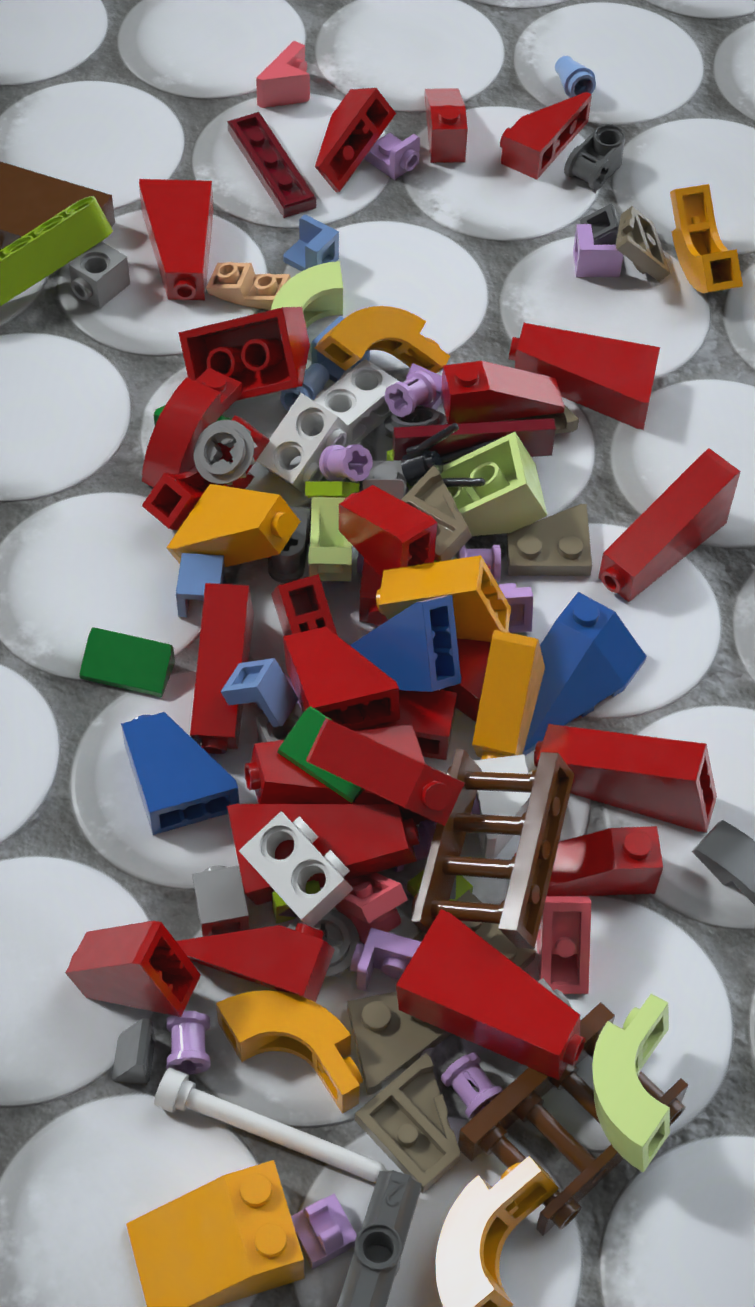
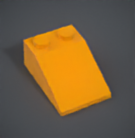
M274 1160L223 1175L126 1223L147 1307H217L305 1279L304 1258Z

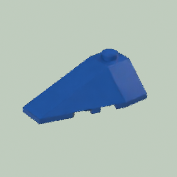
M577 592L556 619L540 644L545 671L523 751L524 756L535 750L538 741H543L548 724L565 726L580 715L585 717L594 711L595 705L610 695L615 697L624 691L646 661L647 656L617 613L580 592Z

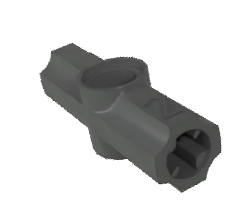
M394 1170L379 1172L362 1228L355 1238L354 1254L337 1307H386L394 1278L400 1269L401 1255L422 1189V1184L412 1179L410 1175ZM382 1245L391 1252L392 1256L385 1262L374 1263L366 1258L364 1252L370 1246Z

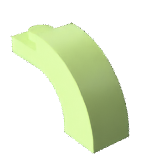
M340 261L319 264L293 276L277 292L271 310L282 307H302L306 328L321 318L343 315V282Z
M312 497L311 537L308 553L309 577L319 574L321 581H351L352 544L338 530L339 504L345 498Z
M650 994L640 1009L635 1007L630 1011L623 1024V1028L607 1021L596 1042L592 1063L594 1102L600 1125L615 1150L632 1166L643 1173L670 1134V1107L653 1098L638 1079L642 1067L669 1030L668 1002L653 994Z

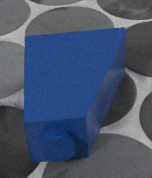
M444 595L416 602L350 645L395 680L399 690L433 692L461 683L452 595Z
M165 712L154 715H141L132 721L121 723L125 749L153 835L229 814L227 806L240 804L236 780Z

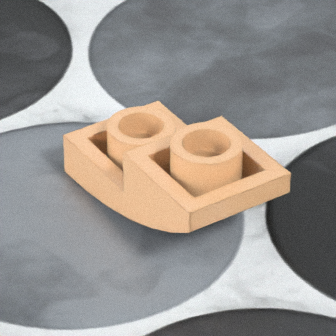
M217 263L206 289L208 294L234 304L271 310L277 292L291 277L290 274H255L252 263Z

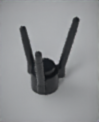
M454 423L422 443L406 449L407 455H404L401 460L404 478L410 486H414L432 466L436 467L440 474H442L443 464L452 462L500 438L441 456L435 450L429 451L428 449L459 429V425ZM442 478L446 487L483 486L485 484L483 478Z

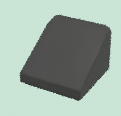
M612 203L580 219L581 224H591L594 245H616L620 215Z
M149 1018L140 1019L120 1034L117 1040L112 1073L114 1082L147 1085V1082L150 1081L155 1034L153 1024Z

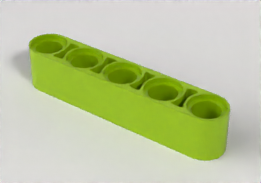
M94 196L77 201L0 250V306L97 245L113 232Z

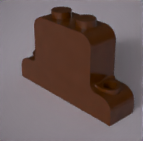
M0 161V250L72 204L89 196L96 198L109 224L113 227L115 216L112 195Z

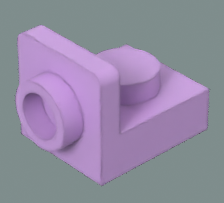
M388 133L375 142L365 156V160L395 180L407 171L413 170L419 164L420 138L413 134L401 141L393 134Z
M371 928L366 943H357L351 961L350 970L357 972V989L367 990L374 968L380 969L391 978L400 979L421 941Z

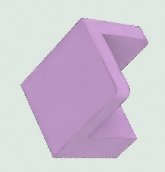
M577 224L573 246L576 277H620L623 254L616 249L615 245H594L591 224Z

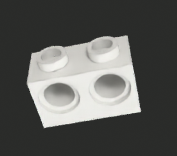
M364 359L353 369L346 370L341 378L330 388L319 392L313 401L337 415L351 428L347 433V440L343 446L346 448L349 445L358 444L383 423L388 416L393 414L385 401V391L388 386L400 381L367 359ZM324 423L316 425L314 429L320 433Z
M300 393L256 461L305 494V481H320L323 477L319 468V459L323 450L330 445L344 446L347 440V433L351 428L337 415ZM324 423L322 431L318 435L312 436L314 427ZM301 456L299 465L289 470L291 461L295 457Z
M281 811L248 841L239 852L305 924L314 927L353 890L350 884L343 878L350 870L331 850L323 856L312 843L319 837L300 816L294 822H291ZM285 840H294V850L291 855L282 860L275 859L277 846ZM314 874H325L326 882L323 889L315 894H307L305 887L308 879Z

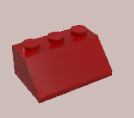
M302 307L277 308L178 332L188 378L196 380L209 367L242 382V395L236 401L303 385L310 343Z

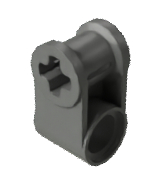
M604 124L596 128L580 146L574 148L565 163L564 173L569 177L577 176L588 182L589 187L593 190L601 188L605 181L622 165L625 143L624 130L614 124Z
M289 506L301 522L281 553L268 557V573L277 582L289 583L296 581L304 574L307 544L310 543L311 507Z

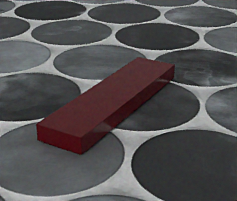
M260 112L227 121L228 132L283 218L316 208V197Z
M554 419L458 424L459 429L428 449L429 451H437L441 456L516 432L531 457L552 456L556 427ZM452 424L394 427L393 461L402 460V457L407 455V448L422 443Z

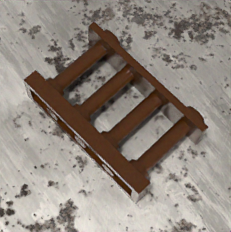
M456 749L452 766L448 768L446 774L465 784L446 825L436 824L419 893L415 895L412 902L411 921L426 935L439 911L442 909L450 912L460 921L499 924L498 929L517 948L534 949L575 774L559 753L541 752L537 770H534L532 774L482 772L481 768L465 749ZM477 790L531 793L527 812H524L521 817L471 814ZM466 832L521 836L516 856H513L511 860L460 857ZM455 875L510 879L506 899L501 904L449 900Z
M601 1002L580 1020V1036L585 1037V1045L576 1065L587 1055L593 1059L596 1042L607 1021L613 1024L615 1015ZM567 1064L560 1080L532 1068H527L464 1125L459 1133V1149L471 1162L484 1151L487 1155L493 1153L509 1168L516 1163H521L526 1157L507 1139L509 1133L506 1130L519 1118L523 1122L529 1120L581 1172L561 1193L557 1190L542 1203L545 1208L540 1212L536 1229L542 1236L554 1225L560 1230L566 1227L582 1208L578 1202L624 1159L612 1144L599 1157L594 1158L542 1106L544 1103L542 1097L552 1087L555 1086L558 1090L564 1088L600 1124L595 1108L594 1090L577 1074L579 1068L576 1065ZM640 1071L638 1079L644 1089L653 1098L670 1107L671 1126L686 1108L681 1102L688 1084L680 1078L664 1093Z

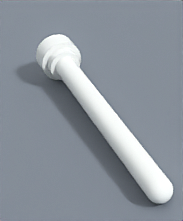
M169 1067L166 1070L157 1089L154 1105L172 1113L176 1109L185 1112L187 1108H190L372 1182L377 1181L380 1171L386 1172L384 1165L376 1160L195 1089L196 1083L189 1081L188 1074Z

